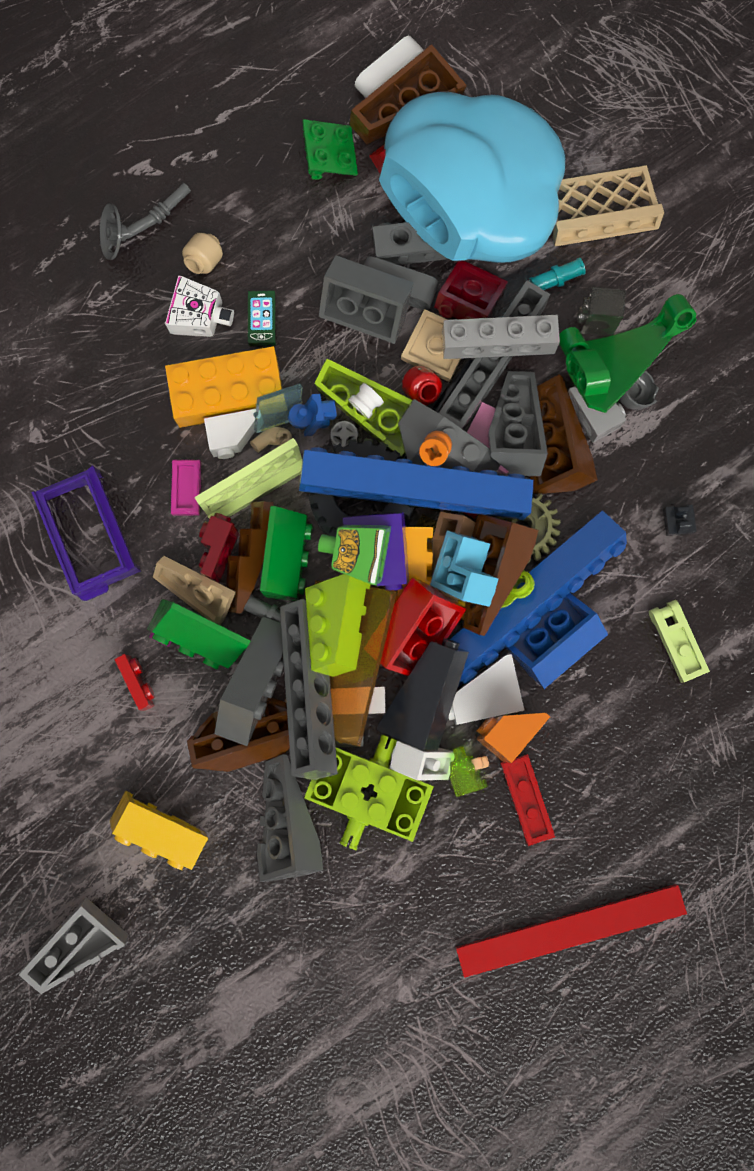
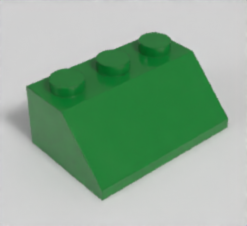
M277 506L270 507L260 591L266 598L297 601L300 595L305 594L306 578H302L303 567H308L309 551H305L306 540H311L313 524L308 523L307 515Z
M165 599L161 600L147 630L154 633L152 639L167 646L172 641L180 645L177 651L192 658L197 653L205 657L202 663L217 670L220 665L229 669L251 642Z

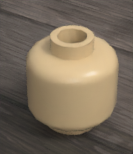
M196 233L193 235L182 251L184 264L190 271L196 274H208L211 272L223 255L219 240L214 235L206 233Z

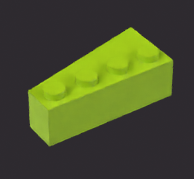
M326 359L314 383L317 390L328 400H334L335 405L379 443L387 444L388 450L391 452L396 450L402 455L401 459H404L405 451L398 421L412 400ZM363 383L371 387L384 401L380 407H375L369 419L363 416L348 401L352 395H356L360 391V386Z

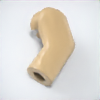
M268 427L254 438L250 444L259 453L268 445L281 446L291 440L292 435L285 428Z

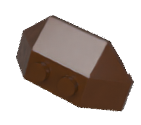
M274 698L267 699L263 717L261 720H258L247 746L216 735L215 728L218 712L212 713L199 727L194 736L192 735L187 740L192 767L195 769L230 772L283 755L290 748L287 703Z

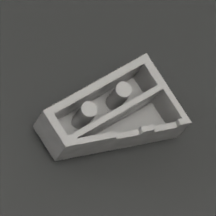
M86 897L25 963L19 976L42 994L72 977L86 966L96 963L110 952L125 946L129 934Z

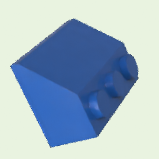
M569 593L563 598L558 608L546 612L534 628L526 629L513 646H506L505 648L527 674L545 689L604 639L608 633L598 614Z

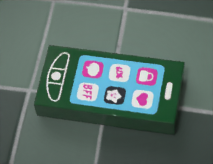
M248 291L249 346H276L275 291Z

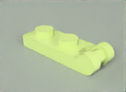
M673 600L668 602L664 608L659 609L656 607L649 610L651 621L657 628L680 682L683 683L710 672L679 603ZM672 617L675 624L668 627L665 619Z

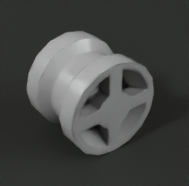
M338 422L331 429L330 435L333 447L339 443L342 447L348 445V441H346L348 439H356L358 443L357 428L351 422Z

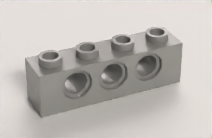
M558 315L444 320L442 329L443 359L555 354L560 343Z

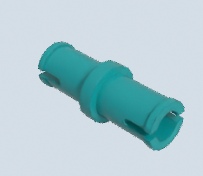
M577 258L559 267L557 265L552 266L550 271L531 277L529 281L539 288L546 290L553 286L561 287L564 285V282L586 274L582 259Z

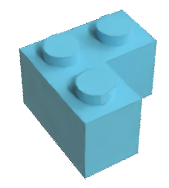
M447 530L430 585L462 601L490 607L498 583V578L482 572L490 543Z

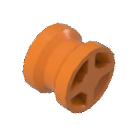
M442 431L429 433L420 446L419 454L421 459L430 466L443 464L452 450V441Z

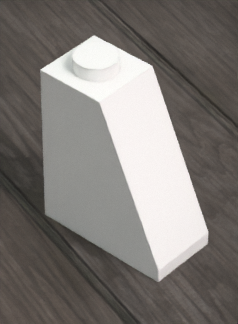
M512 654L504 656L456 692L448 716L449 720H454L455 725L524 711Z

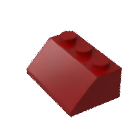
M412 577L365 650L386 669L409 676L431 641L442 642L443 638L447 639L467 609L431 585Z

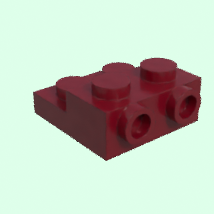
M459 260L440 289L434 308L438 309L439 313L446 318L452 316L457 319L490 318L497 302L506 289L508 281L464 260Z
M215 513L214 516L210 517L209 522L205 521L200 530L199 537L202 538L201 543L209 552H204L199 568H202L200 573L203 576L220 584L228 564V556H231L239 532L235 528V524L230 522L231 518Z

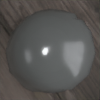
M645 371L619 401L626 408L632 410L648 408L657 402L655 396L659 387L654 383L653 377Z

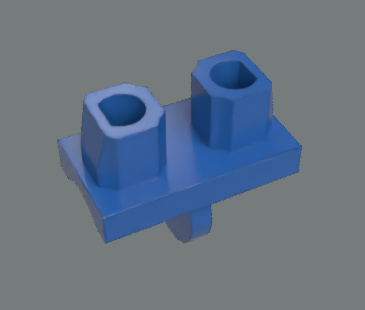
M312 394L305 405H294L288 413V420L292 426L299 429L305 428L304 437L313 436L317 429L328 428L330 420L337 417L335 401H321L320 394Z

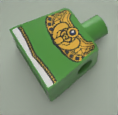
M391 526L338 527L336 537L321 535L318 551L333 554L331 565L333 570L366 583L377 585L382 581Z

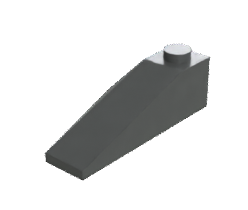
M508 371L488 432L490 456L511 474L541 476L548 454L535 372Z
M280 755L265 762L262 797L266 800L265 816H260V826H264L263 843H258L257 848L260 882L306 876L322 871L320 841L296 777L291 774L289 758L287 755Z

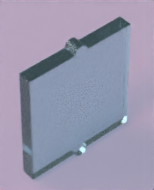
M301 384L257 397L256 412L253 413L255 417L254 430L256 433L289 422L288 413L294 405L303 403L301 400L303 389Z

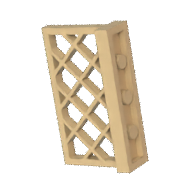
M647 165L562 179L559 190L567 194L562 201L559 200V212L562 209L571 214L572 218L558 221L557 218L553 229L554 245L561 246L659 229L664 210L662 204L657 202ZM641 176L643 184L639 188L628 182L631 177ZM612 181L619 186L612 192L603 187V183ZM586 185L593 190L587 197L576 189L579 186ZM622 188L635 194L630 201L618 195ZM597 192L609 198L604 205L592 199ZM571 196L583 202L578 210L566 204ZM640 196L649 201L650 206L640 207L634 204V202ZM612 201H615L625 208L614 212L608 207ZM588 205L599 212L597 215L588 216L582 213V211Z

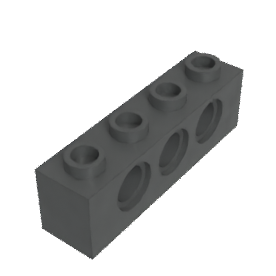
M409 222L398 224L382 223L372 227L376 258L397 265L448 259L422 240ZM405 240L406 243L399 245L395 241Z

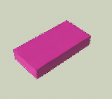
M172 460L171 514L173 516H200V505L195 497L201 493V461Z

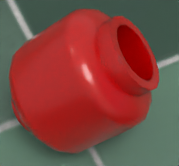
M420 365L414 366L406 372L402 380V388L405 395L411 400L415 399L426 406L438 399L442 391V383L432 370Z

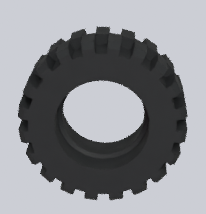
M356 439L348 440V445L342 447L339 443L333 447L332 452L339 454L341 451L355 453L356 457L367 458L369 455H378L384 457V460L394 462L402 458V455L396 450L393 452L388 450V445L380 442L379 445L373 444V439H364V443H357ZM309 492L311 510L319 528L323 533L336 537L338 527L344 525L343 518L349 516L338 506L336 496ZM387 502L386 507L379 514L404 512L406 527L410 517H412L414 506Z

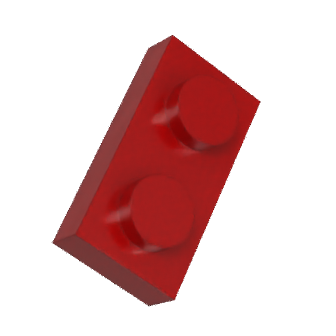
M126 654L114 659L138 710L146 711L155 706L152 701L155 698L154 692L148 683L144 684L140 676L143 670L136 658L132 659L131 656Z

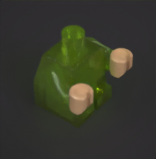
M463 746L453 749L456 760L450 762V774L456 797L487 788L486 779L482 780L479 774L480 769L489 767L487 756L467 757Z

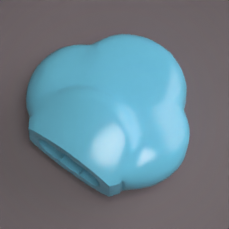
M436 92L419 96L409 101L394 116L386 133L384 146L386 156L379 182L403 219L411 224L426 243L452 261L470 259L500 263L522 260L544 246L557 222L559 212L558 191L565 173V154L562 144L555 131L545 119L533 109L500 95L468 97L453 92Z

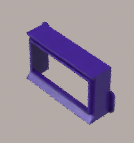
M93 465L82 473L39 491L31 492L71 593L80 597L83 601L108 592V585L141 572L140 567L133 561L100 478H102V474ZM88 485L121 566L80 583L47 501L76 488Z

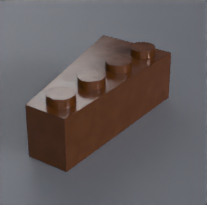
M431 44L351 110L349 125L367 145L386 136L394 116L409 101L419 96L436 92H453L463 95L467 85Z

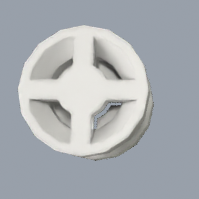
M365 383L360 386V391L356 395H352L348 399L367 419L372 416V411L375 407H380L384 403L382 398Z

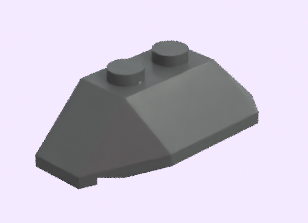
M415 399L412 400L398 421L406 459L411 460L413 464H425L419 454L420 446L429 433L442 431L450 437L452 450L446 461L441 464V468L452 469V467L462 466L468 468L470 472L480 473L482 470L497 472L501 466L490 456V449L446 417Z

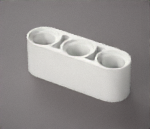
M411 36L404 37L360 73L355 81V87L365 98L368 97L424 50Z

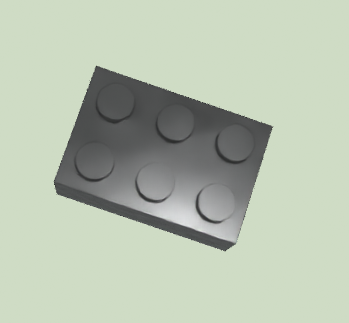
M336 255L324 276L319 317L395 344L405 323L414 283Z

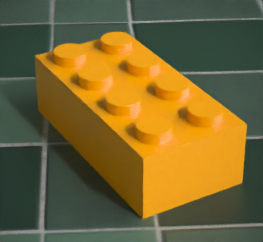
M274 346L165 366L173 417L180 428L205 423L204 418L259 408L260 413L286 409Z

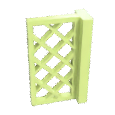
M292 438L195 497L196 501L209 519L215 513H220L227 517L234 515L252 502L259 500L301 474L302 457L297 442Z

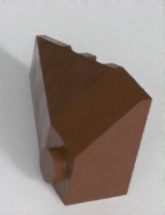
M558 374L537 386L548 454L541 476H530V479L533 480L534 494L575 491L597 481L590 448L563 377Z

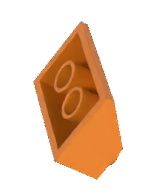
M547 713L487 718L477 729L480 735L476 739L501 761L512 763L550 716Z

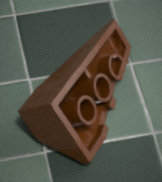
M478 514L472 537L490 543L482 572L498 578V583L490 607L465 602L467 610L464 614L463 628L485 636L529 562L539 530Z

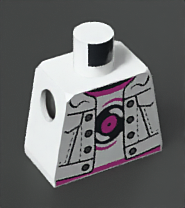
M178 276L165 325L170 334L211 337L214 335L217 323L227 326L232 325L234 310L221 307L222 299L218 291L185 277Z

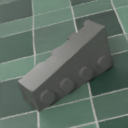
M262 617L249 646L220 699L215 728L216 735L245 746L248 745L258 720H261L267 705L266 701L272 697L275 691L277 676L281 677L284 672L281 623Z

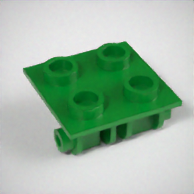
M303 119V136L305 138L308 173L312 176V179H321L324 172L357 176L358 171L351 126Z

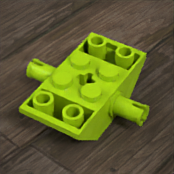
M382 734L373 759L370 758L368 760L335 747L338 774L311 780L304 799L347 815L349 821L339 843L346 847L350 836H353L349 846L353 850H357L363 830L368 825L413 842L434 787L389 769L392 752L397 740L391 738L388 748L385 749L389 737ZM369 784H373L374 791L377 792L376 797L371 796L370 799H365V793L361 791V788H367Z

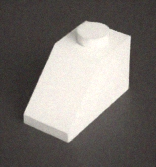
M259 408L204 418L209 449L213 457L218 456L219 459H227L233 457L234 453L242 451L262 423Z
M397 741L392 752V761L389 769L415 780H449L456 752L442 748L434 751H422L407 743Z

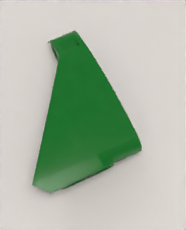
M676 294L665 301L661 312L653 321L620 334L585 341L579 329L570 327L563 330L559 334V346L566 356L567 372L588 408L606 413L647 370L672 337L695 324L697 320L696 312L685 296Z

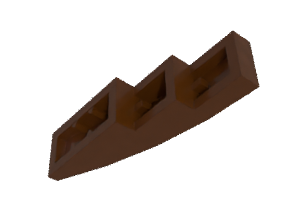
M261 501L251 503L250 529H240L238 556H228L226 587L236 592L228 612L242 613L255 587L264 561L270 507L273 506L274 502Z

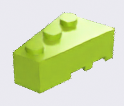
M342 574L305 588L312 671L334 677L356 670L362 633H359L361 616H365L367 609L364 606L366 589H370L371 584Z

